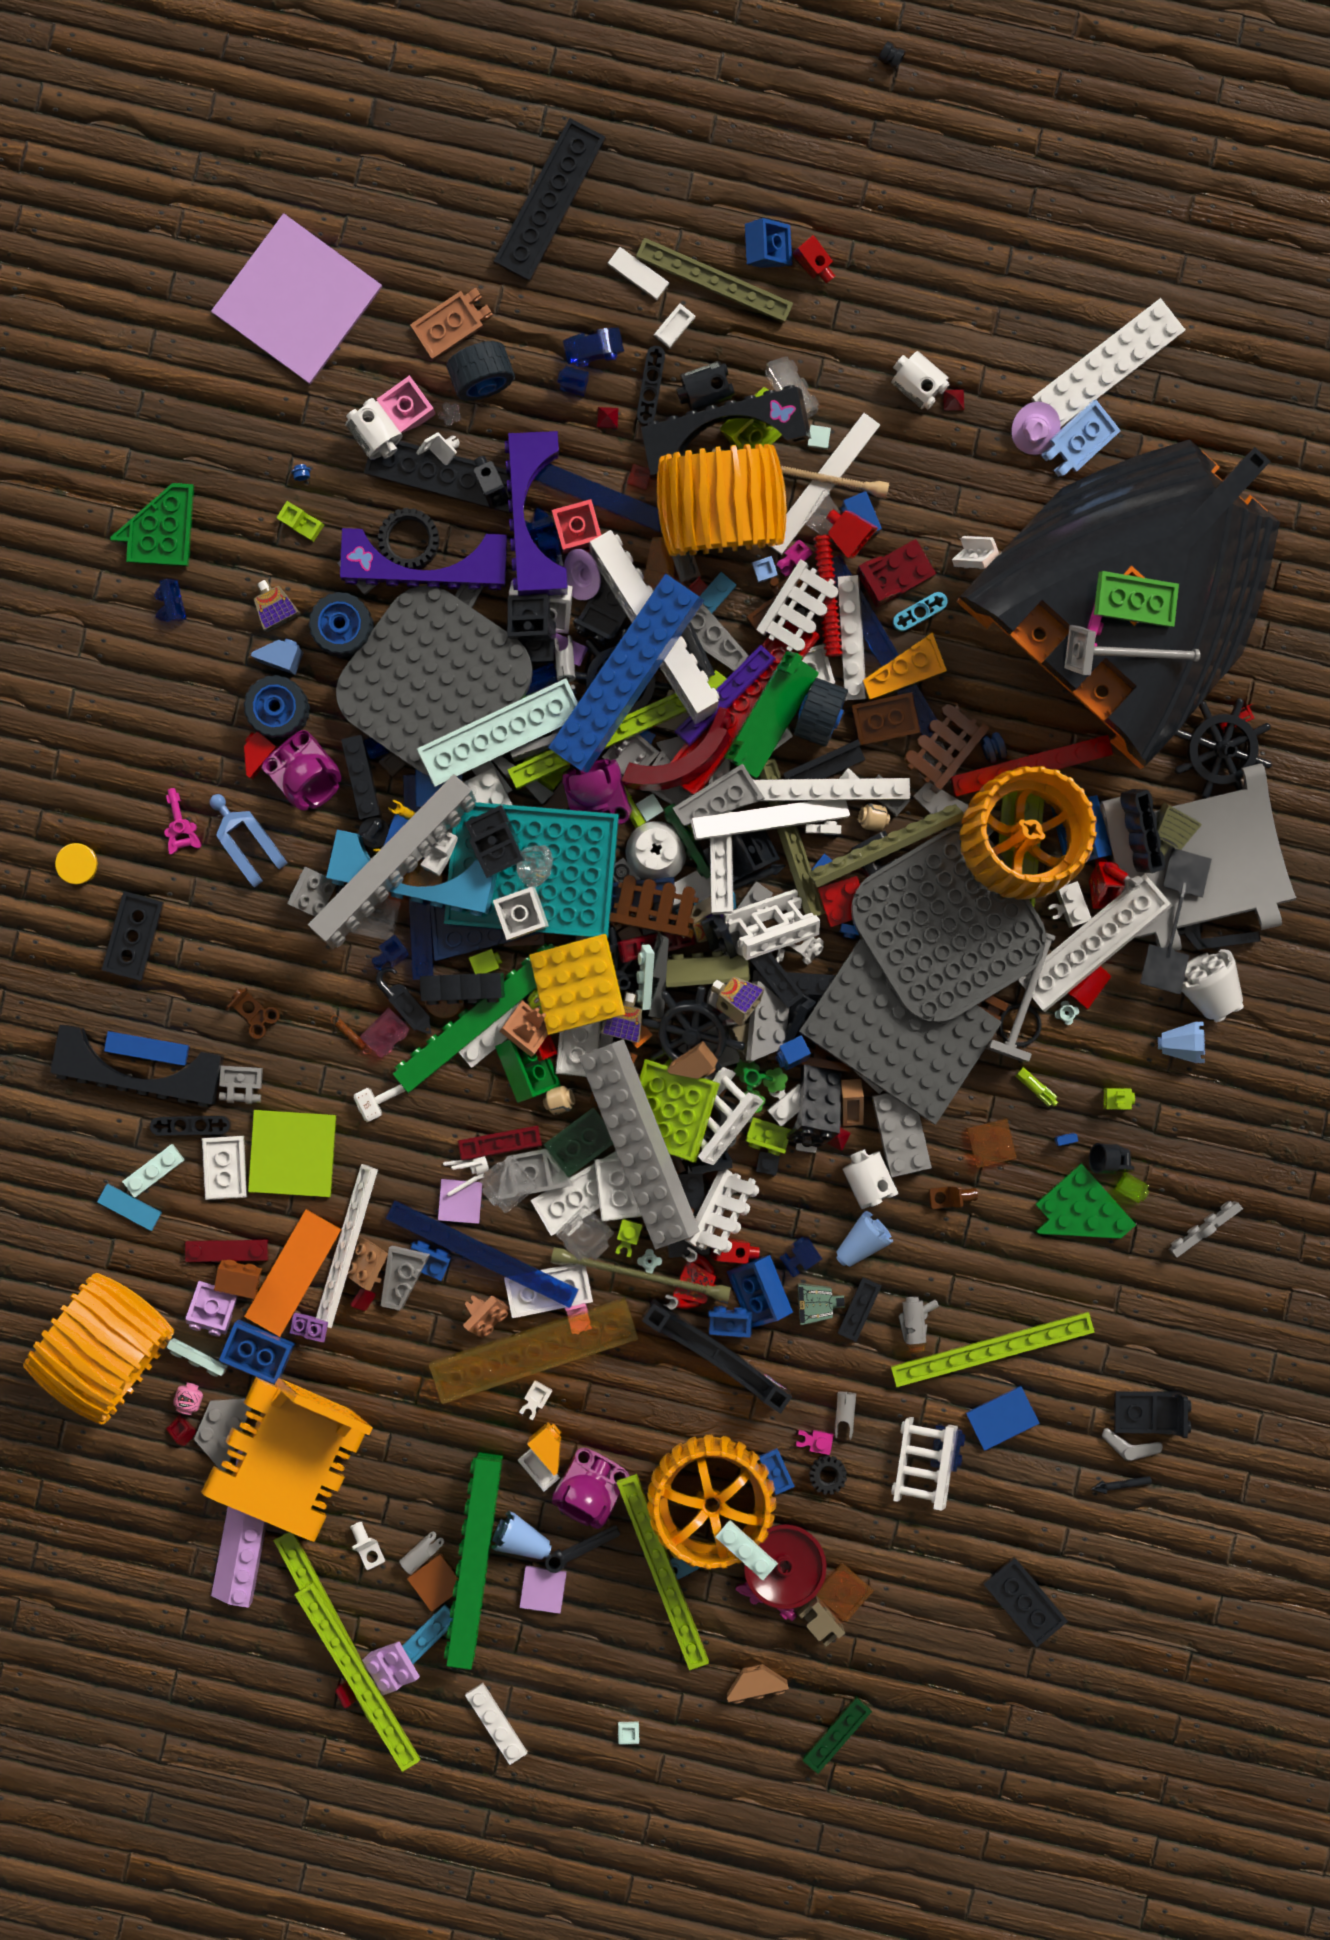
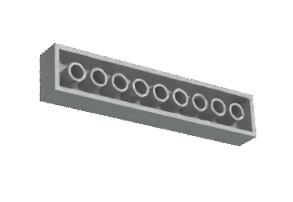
M453 774L319 912L308 926L331 949L340 947L346 940L345 936L349 932H354L360 926L359 922L364 917H369L375 910L374 906L379 901L383 902L389 896L388 892L393 887L396 888L402 883L403 876L407 872H412L417 867V862L422 857L425 858L431 853V847L436 842L440 843L446 837V832L451 827L454 828L461 821L460 817L465 812L469 813L475 807L476 799L472 790Z
M624 1039L579 1056L654 1248L658 1249L700 1232Z

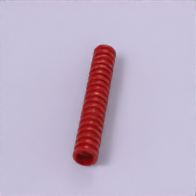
M819 535L813 538V541H816V544H814L816 548L814 552L817 554L815 560L818 562L816 563V567H818L816 573H819V577L828 582L830 579L834 580L835 574H833L835 568H832V565H834L832 559L834 557L831 555L833 549L830 547L832 546V542H830L832 538L829 535ZM826 596L822 603L826 605L827 613L821 616L823 618L821 624L824 625L822 631H824L822 636L825 637V640H823L825 644L824 650H826L824 656H841L843 654L840 651V648H842V645H840L841 639L839 638L841 632L838 631L840 629V626H838L840 620L837 619L839 613H837L838 607L836 606L838 600Z

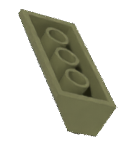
M713 951L712 955L696 952L691 953V957H684L683 954H672L671 958L667 959L666 987L714 984L716 980L728 983L732 977L749 981L752 977L750 959L746 960L739 954L730 959L728 954H724L722 951Z

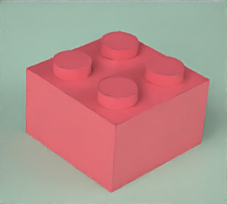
M591 499L552 510L564 554L575 549L590 547V541L601 536Z

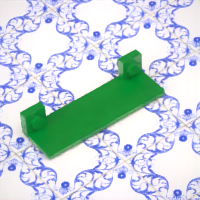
M786 651L724 758L736 766L743 764L748 773L755 778L761 773L819 674L818 671L802 661L803 657L795 652Z

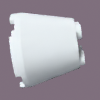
M652 821L642 824L630 835L626 845V859L631 870L643 880L675 877L685 864L687 857L685 849L687 847L676 833L674 826L661 821ZM652 844L662 847L659 855L651 853L650 850L653 849Z
M1221 949L1219 953L1209 955L1207 952L1188 962L1181 991L1206 1018L1220 1022L1226 1018V1015L1237 1012L1244 1007L1236 962L1229 950Z

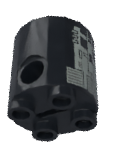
M718 361L680 374L682 387L677 388L676 391L681 405L688 403L691 411L700 412L708 406H718L727 401H732L735 391L732 383L728 384L726 377L729 373L726 364H721ZM711 380L719 381L720 389H714L711 386Z

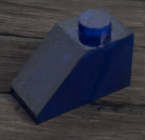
M557 530L537 533L539 550L551 561L564 567Z

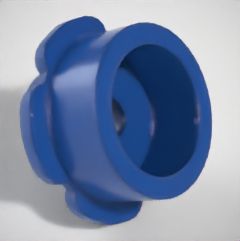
M305 464L294 466L291 474H293L294 480L304 481L310 478L311 469L306 467Z

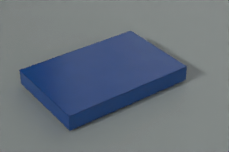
M1021 1386L966 1412L984 1451L1040 1424Z

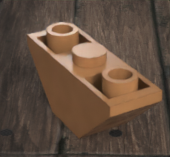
M763 1664L743 1668L728 1690L727 1699L728 1702L737 1704L744 1702L746 1698L750 1697L760 1699L769 1693L779 1695L789 1689L788 1683L785 1678Z

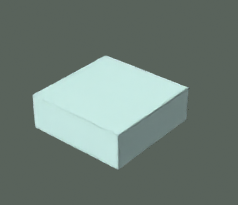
M811 425V439H808L807 447L828 449L831 428Z
M654 794L636 804L646 822L664 811Z
M639 1721L618 1722L619 1744H639Z

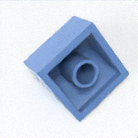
M285 639V641L277 640L253 651L251 657L257 662L296 675L304 652L296 642Z

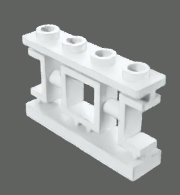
M796 889L736 909L734 913L724 914L723 921L730 933L738 930L742 935L739 938V948L743 949L742 955L746 960L819 935L820 919L817 915L814 916L813 913H809L803 916L798 910L801 908L802 899L798 897ZM787 910L788 913L783 914L781 911ZM775 918L779 923L778 925L766 928L762 922ZM794 919L795 923L790 924L789 921ZM751 922V924H752L751 926H748V927H747V926L745 925V924ZM758 932L759 935L754 937L753 933Z

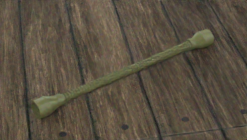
M554 1247L551 1263L578 1264L598 1270L611 1271V1273L624 1274V1276L637 1277V1279H647V1281H655V1283L660 1282V1284L668 1286H678L681 1289H691V1291L704 1293L724 1303H728L731 1287L724 1285L704 1286L670 1277L658 1276L653 1273L640 1272V1270L622 1268V1266L609 1265V1263L604 1264V1262L596 1260H586V1258L578 1257L565 1249Z

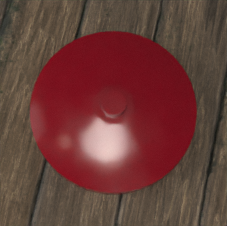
M788 1524L775 1525L767 1529L768 1537L765 1542L760 1543L758 1546L778 1564L764 1580L759 1578L745 1564L744 1575L750 1590L760 1601L778 1609H793L808 1603L820 1591L826 1576V1558L819 1542L806 1530Z

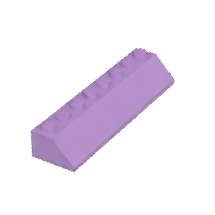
M228 1506L211 1594L212 1597L230 1605L249 1608L253 1601L267 1522Z

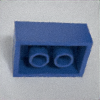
M237 1320L233 1325L219 1361L275 1384L277 1379L282 1377L295 1343Z

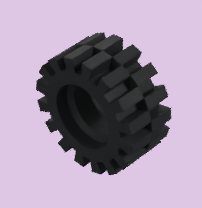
M826 1455V1457L820 1456L818 1460L815 1459L813 1461L814 1463L811 1465L809 1472L812 1486L818 1492H822L825 1495L827 1493L832 1495L836 1491L838 1493L840 1488L845 1486V1481H847V1472L842 1461L838 1460L835 1456L830 1457L829 1455ZM826 1467H831L836 1472L835 1479L829 1483L822 1481L820 1478L822 1469Z

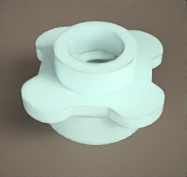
M1062 1001L1060 1009L1055 1012V1017L1062 1019L1066 1025H1071L1075 1016L1079 1014V1009L1069 1005L1068 1001Z
M647 1249L645 1254L638 1258L637 1263L643 1266L646 1272L651 1274L657 1265H661L662 1259L657 1257L652 1249Z

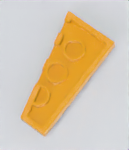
M933 633L862 681L869 700L947 671Z

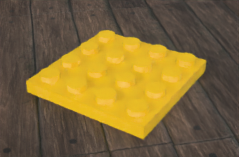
M606 934L529 955L542 1012L546 1014L544 1020L548 1035L625 1015Z

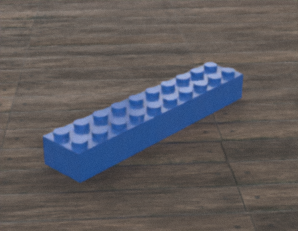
M665 574L548 748L585 773L589 772L704 600Z

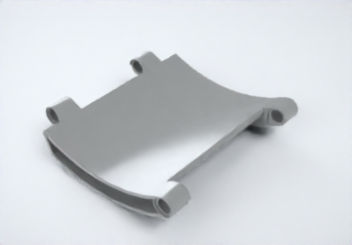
M1262 763L1241 768L1244 780L1243 790L1173 806L1202 824L1181 850L1212 859L1203 898L1191 894L1184 895L1177 928L1255 910V914H1258L1261 930L1282 925V918L1277 904L1296 900L1275 829L1266 771ZM1120 797L1102 801V815L1112 855H1110L1111 862L1117 863L1121 870L1129 874L1128 877L1130 878L1135 876L1142 877L1146 874L1173 905L1135 938L1155 934L1157 946L1166 948L1169 945L1180 898L1176 890L1163 887L1171 849L1175 847L1171 845L1164 855V870L1153 874L1137 872L1133 865V851L1129 845V832L1125 826V812L1122 809ZM1160 810L1154 811L1156 819L1158 817ZM1124 882V883H1125V887H1124L1122 893L1127 889L1126 882ZM1177 928L1172 945L1174 951L1181 950L1182 948Z

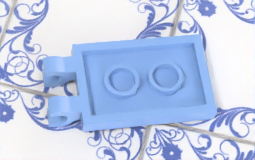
M1095 399L1049 440L1052 446L1045 450L1041 456L1045 461L1048 459L1050 461L1059 453L1065 461L1053 471L1058 477L1060 475L1064 476L1070 469L1074 472L1078 471L1121 430Z

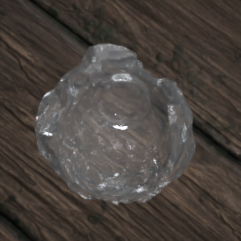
M545 845L524 848L521 852L525 861L516 864L518 877L527 886L538 887L551 874L553 866L552 853Z

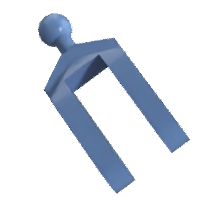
M215 794L210 799V806L215 810H219L223 816L216 836L247 880L255 888L263 880L229 835L232 830L244 822L278 869H281L288 863L250 811L230 813L225 806V798L220 794Z

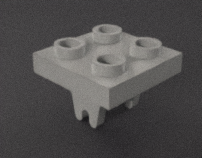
M637 734L611 746L602 757L609 760L615 759L620 766L621 774L624 775L629 762L649 766L660 752Z
M304 867L287 904L316 917L327 905L336 884H332V879Z

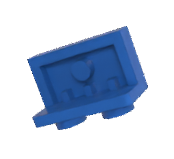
M715 1306L714 1309L708 1312V1316H710L709 1335L751 1337L752 1312L747 1311L746 1308L726 1310L724 1306Z

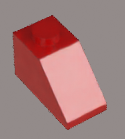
M252 732L246 738V745L244 746L246 775L252 780L261 771L263 762L278 748L259 732L255 734Z

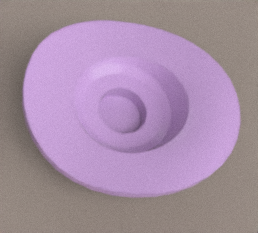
M1032 402L1024 406L1017 413L1012 424V438L1017 448L1024 453L1032 455L1042 454L1050 448L1052 444L1049 440L1060 431L1061 426L1057 411L1045 402Z
M575 549L570 551L566 556L564 568L567 570V585L573 586L572 597L578 600L591 599L598 593L601 586V577L597 563L585 550Z

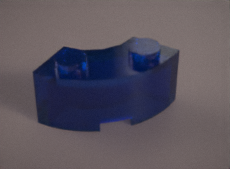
M619 328L598 329V334L585 336L584 333L563 340L568 364L584 367L589 365L591 361L616 359L618 354L624 352Z

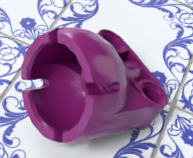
M301 730L286 740L270 754L262 765L263 771L271 778L291 805L300 810H308V807L317 808L327 802L337 792L339 788L338 782H341L342 778L337 765L319 745L317 740L306 730Z
M615 759L596 760L587 773L578 768L577 774L575 768H570L563 772L562 781L570 810L618 814L617 809L621 808L625 810L626 815H619L618 825L628 820L632 813V807L628 802L625 786L621 781L620 766Z
M580 1448L574 1454L554 1491L552 1503L569 1518L585 1526L591 1524L593 1528L599 1529L606 1524L621 1495L618 1485L614 1480V1475H620L623 1479L629 1477V1474L624 1468L601 1454L588 1448ZM578 1455L586 1456L587 1463H581L578 1460Z

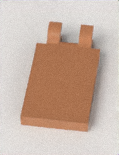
M474 288L465 296L461 291L410 324L432 360H435L483 328L484 326L481 321L493 316L487 305L479 311L473 305V303L482 299L477 288Z

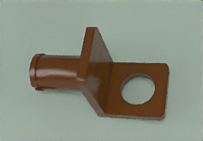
M957 1186L929 1189L931 1209L963 1207V1202L977 1201V1189L962 1190L961 1187ZM937 1192L944 1194V1201L941 1204L935 1201Z

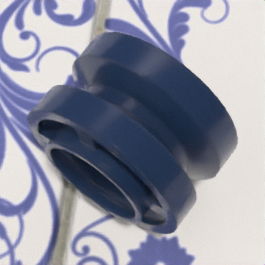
M998 732L992 733L991 738L988 736L981 738L984 756L990 764L996 763L997 758L1001 761L1007 759V749L1003 738Z

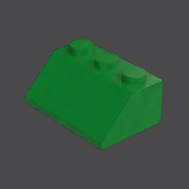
M511 1040L495 1046L517 1103L561 1086L550 1057L538 1061L536 1053L532 1057L529 1056Z

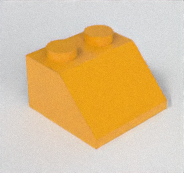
M547 1422L529 1438L527 1445L555 1476L559 1469L561 1431L555 1424L550 1425Z

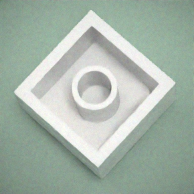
M529 887L493 900L506 940H512L549 927L535 887Z

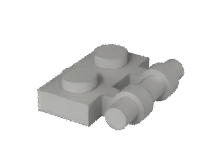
M221 1066L219 1086L227 1087V1093L220 1092L219 1100L227 1101V1103H234V1101L245 1102L246 1104H253V1102L261 1103V1095L253 1094V1088H262L263 1068ZM235 1087L246 1088V1094L235 1093Z

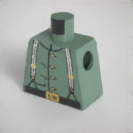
M798 1283L799 1321L801 1325L833 1318V1308H845L844 1295L832 1296L831 1287Z

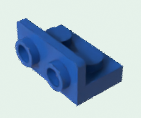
M423 1241L413 1242L410 1250L430 1254L421 1273L442 1281L451 1257L448 1256L449 1253L438 1248L436 1251L429 1248L430 1245Z

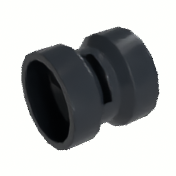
M887 41L878 60L883 63H890V67L896 70L906 51L901 48H895L894 44Z

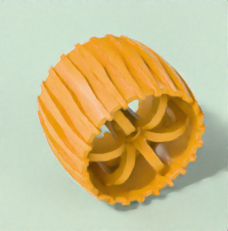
M745 444L744 449L737 450L736 445H731L730 450L721 451L720 446L716 447V452L706 453L705 448H701L699 454H692L691 450L685 451V456L675 452L673 458L671 454H666L659 458L657 506L664 542L670 556H685L688 551L690 555H696L699 550H703V554H709V549H718V553H723V548L732 547L734 552L738 551V546H746L747 550H751L752 545L758 544V548H764L765 544L773 547L784 543L787 511L786 491L780 461L774 445L764 444L762 446V444H756L755 449H751L750 444Z
M1029 766L1019 767L1012 771L1001 773L993 780L988 781L971 799L968 809L963 815V826L959 834L961 855L964 856L965 866L975 876L974 879L977 882H981L991 892H996L1006 898L1015 897V899L1043 897L1066 886L1083 869L1085 863L1090 858L1093 851L1092 846L1096 840L1097 832H1095V825L1097 820L1092 810L1093 804L1086 797L1085 790L1080 788L1073 781V778L1061 774L1059 770L1046 769L1043 766H1034L1032 768ZM1018 791L1014 811L1015 825L1003 824L994 818L990 812L999 799L1007 794ZM1032 793L1034 796L1044 799L1047 804H1050L1056 810L1055 812L1058 816L1043 824L1036 820L1025 821L1024 811L1028 795ZM1063 823L1067 834V851L1061 858H1056L1045 853L1037 844L1045 838L1044 832ZM987 825L996 832L1010 838L991 848L986 830ZM1015 847L1012 869H1010L1002 860L1000 861L997 855ZM1026 851L1053 869L1036 875H1022V862Z
M94 1273L86 1279L88 1285L81 1284L79 1286L81 1292L78 1295L73 1293L70 1296L72 1300L68 1307L63 1305L60 1308L63 1313L58 1320L52 1318L51 1322L54 1325L49 1332L44 1330L41 1333L44 1339L41 1343L35 1342L33 1347L36 1351L28 1353V1358L25 1359L23 1366L30 1376L58 1402L75 1413L102 1425L110 1420L111 1416L109 1413L114 1415L117 1412L115 1408L117 1404L122 1406L125 1403L123 1399L125 1394H132L134 1392L131 1387L136 1380L139 1382L143 1380L140 1375L145 1369L150 1370L152 1368V1365L149 1363L153 1358L158 1359L161 1354L158 1350L166 1348L167 1343L165 1340H171L174 1329L154 1307L135 1292L106 1276Z
M705 1435L703 1438L698 1439L692 1437L683 1445L682 1443L677 1444L672 1449L671 1454H665L659 1463L660 1466L655 1468L651 1477L652 1482L649 1484L647 1493L649 1500L647 1502V1510L654 1533L658 1536L661 1545L665 1549H670L669 1551L673 1557L678 1560L682 1559L689 1566L703 1567L705 1570H711V1568L726 1569L735 1563H742L739 1558L716 1538V1535L722 1530L720 1515L746 1523L747 1525L742 1531L757 1545L765 1542L768 1537L767 1529L772 1527L775 1515H772L771 1512L776 1509V1498L772 1496V1493L775 1491L773 1480L766 1478L769 1474L766 1465L757 1462L760 1459L754 1451L748 1452L746 1445L740 1441L735 1443L727 1436L718 1438L713 1437V1435ZM706 1458H720L730 1461L740 1468L741 1473L733 1483L719 1492L717 1489L712 1488ZM697 1460L703 1492L698 1491L697 1497H691L674 1491L671 1488V1484L676 1475L686 1465ZM748 1480H750L755 1494V1507L752 1514L737 1511L726 1504V1501ZM709 1498H715L716 1501H712V1504L708 1503ZM668 1499L689 1507L699 1508L694 1519L682 1530L676 1526L670 1515ZM707 1518H710L716 1543H703L688 1538Z

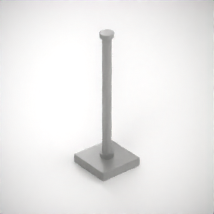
M1070 625L1064 668L1082 675H1091L1093 655L1188 659L1192 662H1198L1200 651L1199 649L1181 651L1094 646L1095 631Z
M1046 933L1043 957L1032 971L1008 1041L1001 1043L990 1040L985 1049L1021 1062H1029L1032 1054L1017 1049L1015 1043L1051 942L1055 940V936Z

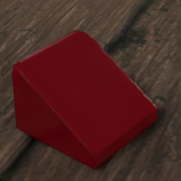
M361 1288L352 1301L351 1306L366 1311L376 1294Z
M179 1415L166 1428L173 1440L182 1446H185L197 1433V1430L182 1415Z
M347 1681L337 1686L335 1692L343 1708L349 1707L357 1700Z

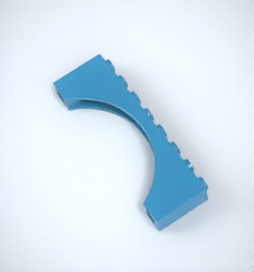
M337 829L326 878L332 879V884L344 886L345 882L349 883L371 860L364 846L362 836ZM475 860L465 872L443 884L416 887L401 883L396 888L393 887L389 892H391V897L403 899V895L411 897L410 901L423 903V900L431 901V906L442 908L443 904L450 905V910L462 912L463 909H468L470 914L482 917L483 913L489 914L498 874L486 878L479 861Z

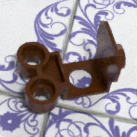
M247 988L243 990L238 989L232 996L234 1000L227 1005L225 1010L229 1011L235 1008L251 1025L249 1027L250 1036L255 1039L263 1038L266 1034L264 1024L266 1022L269 1024L278 1022L280 1019L279 1010L274 1007L264 1009L247 992ZM251 1001L254 1004L255 1008L252 1013L244 1012L243 1004L245 1002ZM272 1011L276 1014L274 1019L269 1018V1013ZM256 1027H260L262 1029L261 1034L258 1035L255 1033Z

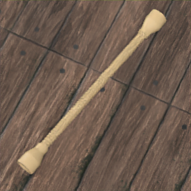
M781 466L782 473L785 475L803 477L814 481L819 480V482L824 481V483L829 482V484L834 483V485L839 484V486L842 485L855 489L860 488V490L869 492L875 497L884 499L887 497L888 482L866 481V483L857 480H847V478L842 479V477L837 478L835 476H827L826 474L806 472V470L801 471V469L796 470V468L791 469V467Z

